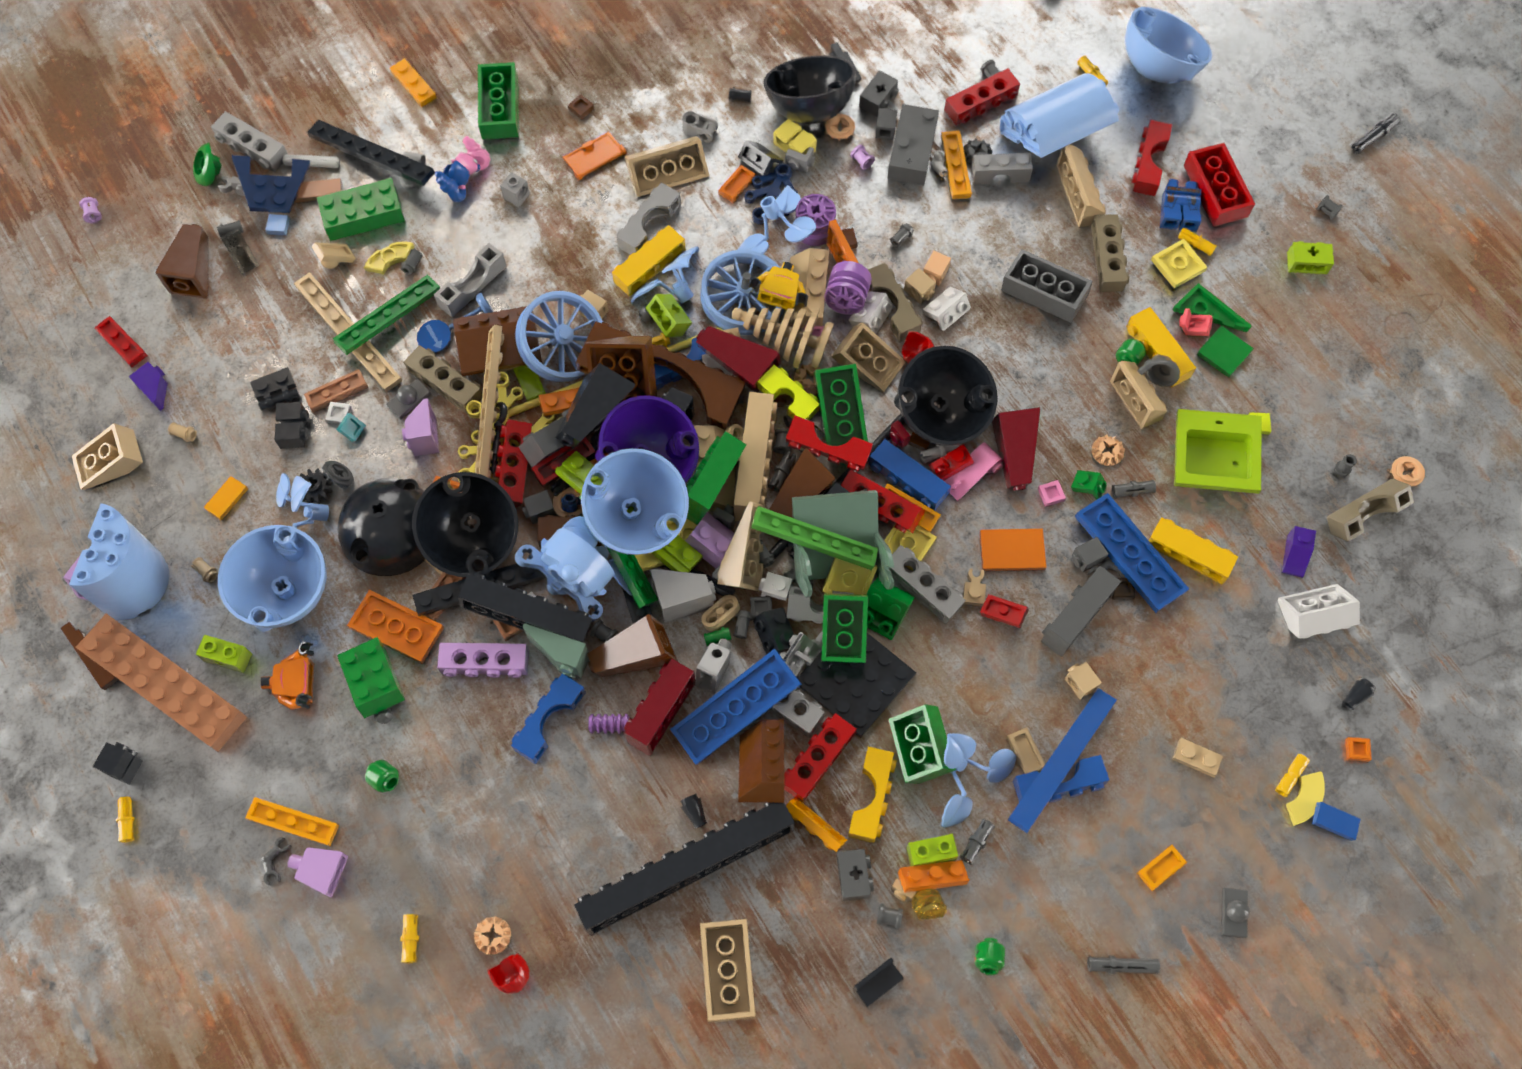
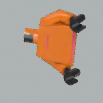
M304 641L300 643L297 651L281 660L280 663L273 666V676L261 677V688L272 689V695L278 699V702L291 710L299 708L309 709L310 705L306 703L313 702L314 663L307 657L314 655V651L309 650L313 645L310 642Z

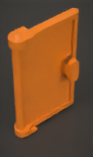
M607 132L594 140L584 143L582 147L565 155L563 159L572 169L575 177L581 180L582 177L622 155H626L627 151L622 144L620 145L610 132Z

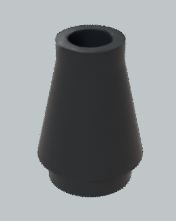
M1366 678L1356 680L1343 703L1351 710H1354L1358 705L1374 695L1376 687Z
M693 794L680 801L682 804L681 809L695 829L707 824L701 798H698L697 794Z

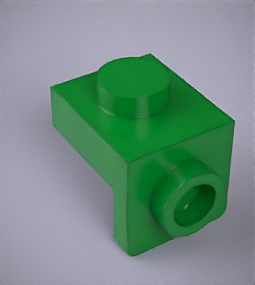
M1077 470L1071 488L1073 492L1093 494L1097 500L1105 493L1107 483L1100 472Z

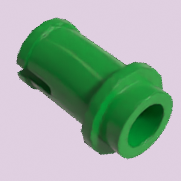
M723 626L720 630L704 633L707 647L710 643L718 644L720 639L732 640L728 627L724 628Z

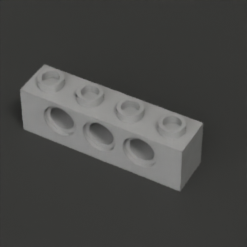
M226 111L211 126L217 141L222 144H228L235 152L240 151L244 156H250L251 161H257L264 169L269 168L275 172L283 163V155L288 154L283 144Z
M900 545L892 554L895 568H889L893 579L911 595L915 596L919 602L941 621L947 624L966 601L962 593L948 586L947 581L942 576L934 574L927 563L921 562L915 557L912 550ZM904 566H911L914 572H906ZM920 580H927L930 586L925 587L921 585ZM936 594H943L946 600H939L936 597Z
M795 689L787 696L788 700L786 702L777 703L769 711L810 738L823 720L825 712L821 705L815 701L811 703L805 699V695L801 691ZM797 707H802L806 710V713L797 715L794 710Z

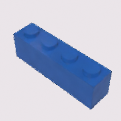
M886 439L870 455L868 465H870V468L875 473H881L890 484L899 486L905 494L914 497L934 511L949 495L951 488L949 484Z

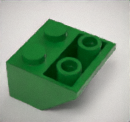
M877 577L870 585L866 594L868 595L867 628L893 640L915 596L896 586L887 590Z

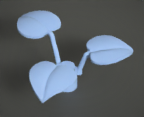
M787 185L776 200L773 196L765 197L760 203L764 211L762 217L764 219L765 236L760 233L753 234L744 240L737 250H751L761 254L767 251L769 248L767 242L769 238L767 218L776 220L780 217L789 227L785 231V238L789 242H799L810 236L816 229V224L811 218L798 217L791 224L784 217L785 213L789 214L796 210V206L801 200L799 194Z
M696 246L681 253L670 265L662 270V273L670 270L673 271L677 282L672 285L673 289L656 279L640 287L633 295L631 303L633 304L637 297L649 292L656 286H662L670 294H675L680 303H684L692 298L694 294L685 280L682 268H688L692 254L694 252L698 253L699 247Z
M282 473L276 491L277 505L284 507L287 500L291 502L292 512H297L300 505L304 506V517L308 518V520L293 523L291 527L297 528L305 524H314V520L327 521L329 516L328 505L303 502L312 484L301 476H296L291 487L288 475ZM287 536L283 541H288L291 536Z
M583 516L574 517L564 524L562 529L569 530L584 539L607 560L609 554L607 547H596L598 539L591 533ZM607 560L614 571V579L632 596L614 560Z
M958 733L947 734L944 763L948 768H956L955 771L950 773L961 790V795L955 794L946 804L941 821L942 827L947 828L961 823L969 816L972 810L973 801L971 798L966 797L967 793L956 771H963L967 767V763L984 771H988V781L992 783L1000 782L1014 768L1016 755L1010 749L998 750L991 757L989 766L986 767L969 759L976 749V742L973 738Z

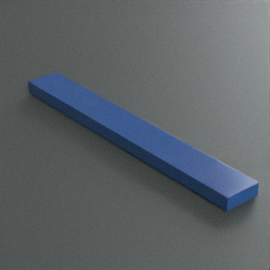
M1099 688L1096 690L1016 806L1008 821L1028 833L1117 701L1115 698Z

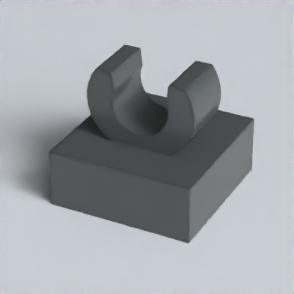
M728 504L724 511L717 507L713 512V517L731 531L735 526L734 507Z

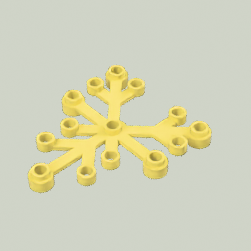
M499 371L501 374L500 380H504L505 383L497 384L496 386L499 392L497 403L504 402L509 409L516 400L518 401L523 398V390L520 387H514L507 397L506 388L510 383L507 373ZM519 391L520 395L515 396L514 393ZM472 400L466 406L467 413L471 418L480 419L481 403L477 400ZM474 409L479 410L477 413H472ZM509 412L507 414L506 420L503 422L504 425L509 419ZM542 413L541 418L532 426L531 433L546 427L547 423H552L555 419L554 414L551 418L547 419L545 416L543 417ZM476 430L471 434L473 443L478 444V440L474 439L476 435H479V430ZM500 437V441H501V445H502V444H503V438ZM509 440L511 446L512 443L517 447L519 446L516 440ZM460 446L458 448L459 457L468 459L471 455L477 454V446ZM467 450L468 452L467 454L463 455L461 454V451ZM513 460L511 463L507 464L510 467H513L516 462ZM476 461L470 468H463L459 472L475 473ZM491 473V477H490V478H491L492 480H494L495 482H498V477H497V478H493V477H492L493 474Z

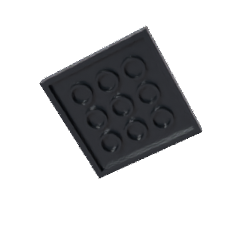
M867 632L866 663L822 661L821 651L811 665H808L797 678L802 684L799 687L832 715L836 713L857 729L856 735L862 738L915 677L917 672Z

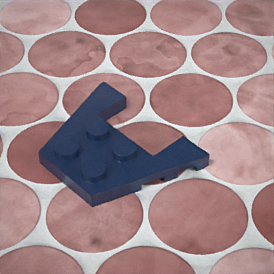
M232 155V161L249 211L291 212L300 186L303 184L307 170L310 168V160L292 159L291 177L250 174V156Z

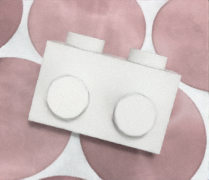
M949 287L922 310L925 316L938 321L940 329L944 331L970 310L971 307L966 293Z
M868 291L864 308L860 312L852 314L849 322L852 326L863 322L877 334L891 312L893 304L886 293Z

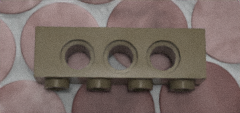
M1118 214L1095 215L1091 228L1100 292L1123 291L1126 284L1129 283V272H1126L1127 256L1123 253L1125 240L1121 238L1122 222H1119Z
M419 345L404 361L409 373L466 414H468L466 406L470 401H480L482 399L481 386L474 380L469 381L466 379V376L462 377L460 370L457 369L455 371L445 359H438L436 354L429 348L424 349ZM463 387L462 390L456 391L458 388Z

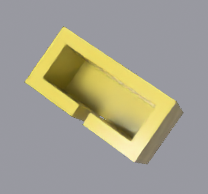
M787 119L773 132V144L785 153L788 149L806 155L810 147L814 148V152L816 151L817 139L814 135L805 130L802 131L801 126L790 119Z

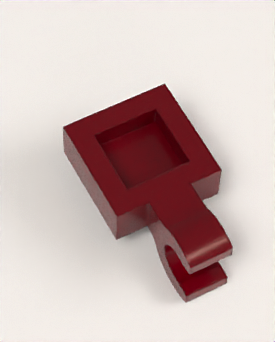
M899 420L891 424L890 437L892 440L890 443L896 447L900 445L901 448L907 446L910 434Z

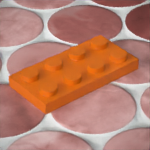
M371 590L367 592L347 624L349 629L370 639L378 637L384 646L423 664L444 629L442 624L426 616L419 617L417 612Z

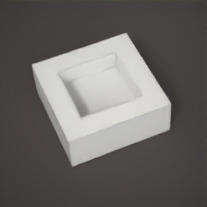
M330 402L325 419L326 422L340 425L346 414L351 413V405Z

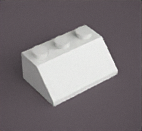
M1338 584L1278 598V603L1288 629L1299 639L1309 638L1321 633H1330L1333 630L1347 629L1360 624V601Z

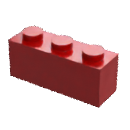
M586 437L574 448L565 446L532 467L533 474L543 488L560 478L555 473L556 468L560 467L574 452H579L587 460L595 455L596 451Z

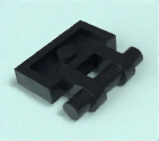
M288 367L250 382L258 402L265 399V401L258 403L261 411L267 408L273 409L278 403L285 401L288 403L293 401V398L300 396L297 388L289 391L297 386Z

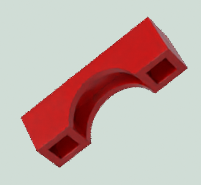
M1150 120L1148 127L1144 126L1141 138H1144V142H1140L1138 153H1141V156L1136 159L1134 168H1137V172L1133 173L1131 183L1134 184L1133 192L1155 197L1160 186L1163 170L1154 164L1151 155L1156 152L1165 151L1173 124Z
M795 415L786 436V443H789V447L796 450L807 448L815 457L822 455L834 464H839L840 462L847 464V468L853 471H859V469L864 471L873 443L856 437H852L850 441L840 446L827 445L817 437L814 422Z

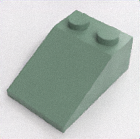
M524 623L523 629L529 641L560 673H563L572 680L575 678L581 680L589 661L586 643Z

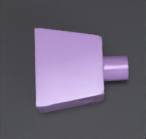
M306 848L303 857L295 854L290 856L288 867L297 870L295 874L296 880L332 898L348 856L340 851Z

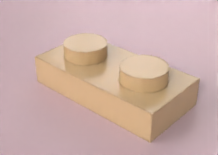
M1180 738L1172 760L1214 778L1217 775L1223 756Z

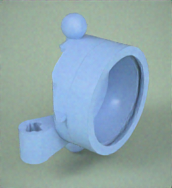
M560 528L548 541L545 538L541 541V552L528 544L518 549L515 554L516 563L521 567L539 569L545 574L547 590L550 594H568L576 601L579 610L588 613L590 608H594L595 611L593 613L595 614L589 615L592 618V622L602 615L603 607L593 596L604 595L607 592L604 587L614 576V571L607 560L588 542L573 532ZM528 552L530 554L526 560L523 559V553Z

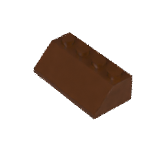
M762 719L740 735L738 802L784 803V720Z

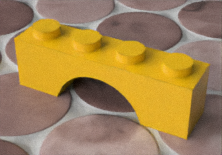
M868 746L862 773L872 781L875 789V798L866 808L853 812L848 833L849 838L874 843L876 837H881L883 825L879 824L880 816H885L888 804L884 802L885 794H890L892 781H888L890 772L894 773L897 760L893 759L894 752Z

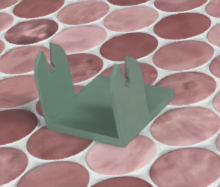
M876 490L792 497V514L794 519L878 548L875 562L878 568L875 574L887 590L894 587L895 581L891 572H889V568H895L893 556L889 546L878 532V492ZM794 543L795 579L804 596L808 598L812 596L813 591L809 580L827 578L835 557Z

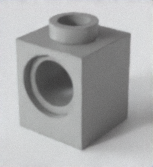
M512 172L500 185L503 198L518 207L530 195L527 180Z

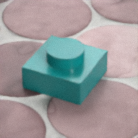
M348 413L336 430L354 442L366 424L351 413Z

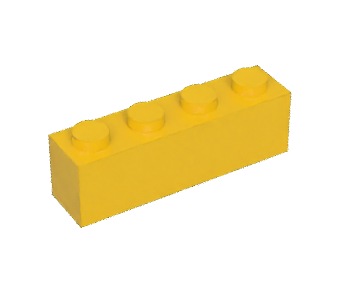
M669 225L659 230L654 238L646 241L642 248L636 253H632L624 263L614 268L612 272L613 282L630 297L686 250L685 239Z
M1151 307L1130 317L1126 326L1128 333L1143 343L1150 360L1155 355L1160 354L1170 357L1179 367L1180 378L1171 388L1192 377L1196 366Z
M1162 517L1148 540L1158 552L1222 585L1229 577L1238 559V556L1234 555L1232 551L1222 549L1211 540L1203 539L1195 535L1193 531L1184 529L1176 525L1174 521Z

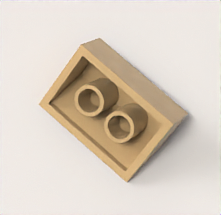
M1120 361L1110 382L1140 428L1144 429L1161 421L1167 412L1165 403L1158 398L1154 387L1148 383L1145 375L1139 374V368L1135 362Z

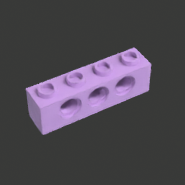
M440 643L437 668L441 674L447 677H455L457 674H465L467 677H478V674H484L492 678L500 677V675L520 678L521 675L528 674L529 649L526 644ZM484 657L489 658L486 664H479L480 659ZM460 658H467L465 663L457 664ZM504 658H510V661H509L508 664H506V665H501V664H500V662H501L502 659H504Z

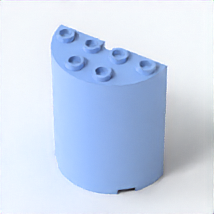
M1085 73L1005 110V114L1000 119V133L1017 144L1022 142L1024 148L1042 158L1118 122L1119 108L1113 101L1105 82L1092 74Z
M101 503L87 537L92 541V544L88 549L82 550L69 585L103 613H107L115 620L136 618L138 614L147 609L151 610L163 597L169 582V567L162 553L120 512L111 506Z

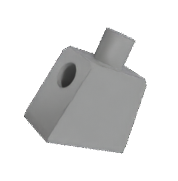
M720 639L718 645L710 643L696 668L695 686L713 694L716 693L730 663L731 651L729 649L732 644L728 640Z

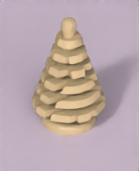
M737 307L734 308L732 318L743 321V327L746 330H749L751 325L755 326L753 335L756 338H759L762 329L766 330L763 339L765 345L769 346L773 333L777 334L773 350L778 353L785 337L789 338L783 355L785 361H789L796 342H800L793 367L797 370L803 360L807 346L814 348L815 352L811 365L818 369L834 323L827 322L821 336L812 335L820 309H813L805 331L802 332L801 328L807 309H800L794 326L791 328L789 326L794 309H787L784 319L780 324L778 320L782 308H775L770 320L766 319L769 308H762L759 316L755 315L756 308H749L748 312Z

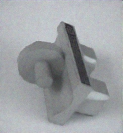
M801 632L799 635L791 637L789 640L791 647L787 653L783 652L780 654L795 676L805 662L808 664L812 663L813 660L809 656L817 645Z

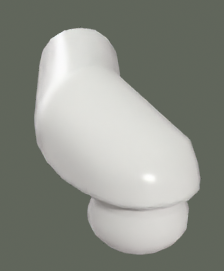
M938 150L935 152L931 166L941 177H944L948 173V169L944 166L945 153L942 150Z

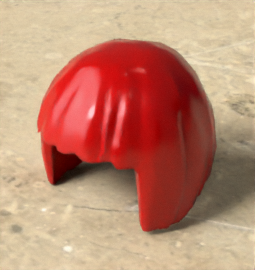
M909 332L901 351L903 360L909 363L917 354L934 347L932 340L919 332Z
M519 953L506 957L498 965L487 971L494 986L506 994L520 992L529 980L528 964Z

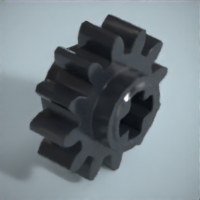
M319 468L315 470V473L308 469V475L306 476L300 473L304 480L312 484L303 501L306 500L308 503H313V500L320 504L321 498L328 500L326 493L333 492L330 487L333 483L326 480L327 477L322 474Z

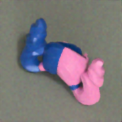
M469 136L463 139L467 153L460 152L455 160H451L452 164L446 165L443 172L435 171V180L440 185V189L447 193L453 202H462L466 198V184L470 175L485 170L490 163V156L487 150L482 149L481 145L475 142L473 138L470 139Z

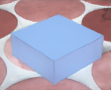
M269 214L265 229L268 235L286 236L290 222L289 216Z

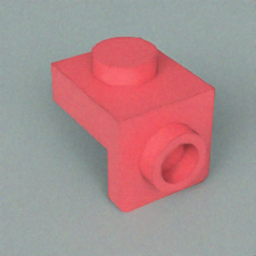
M1185 309L1183 316L1180 317L1179 324L1187 336H1209L1213 318L1212 315H1192L1190 309Z

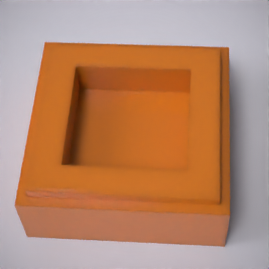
M1347 737L1345 739L1346 760L1370 762L1372 760L1370 739Z

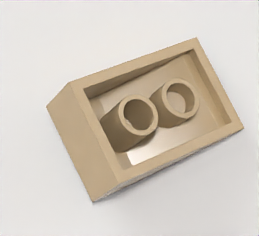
M863 322L852 327L831 355L841 366L856 364L858 377L881 392L886 390L905 364L903 358Z
M115 423L72 455L80 489L82 490L129 474L143 463L134 430Z

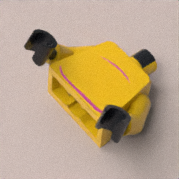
M783 262L781 268L773 266L770 271L764 272L757 278L751 277L747 288L755 289V292L758 293V301L786 310L794 309V306L798 303L804 304V307L807 306L808 295L805 292L803 283L799 281V274L793 272L794 265L790 262Z

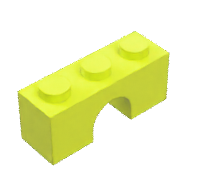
M773 365L758 380V389L765 394H774V399L782 394L791 396L794 402L788 407V415L792 419L795 415L810 420L819 411L820 404L817 397L804 391L801 383L788 377L789 374L783 368Z

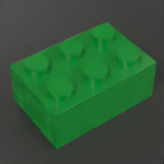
M824 593L822 661L866 663L868 595Z
M378 637L337 655L355 706L364 719L405 700L386 649Z
M924 704L888 719L905 783L921 784L956 770V768H948L944 763L947 736L938 706Z

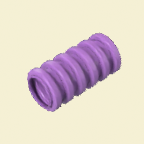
M590 714L589 731L591 734L594 731H597L598 734L601 731H604V734H607L608 731H611V734H614L615 731L621 734V731L625 732L624 726L630 718L628 714H625V716H621V714H618V716L611 714V716H608V714H604V716H601V714H597V716Z

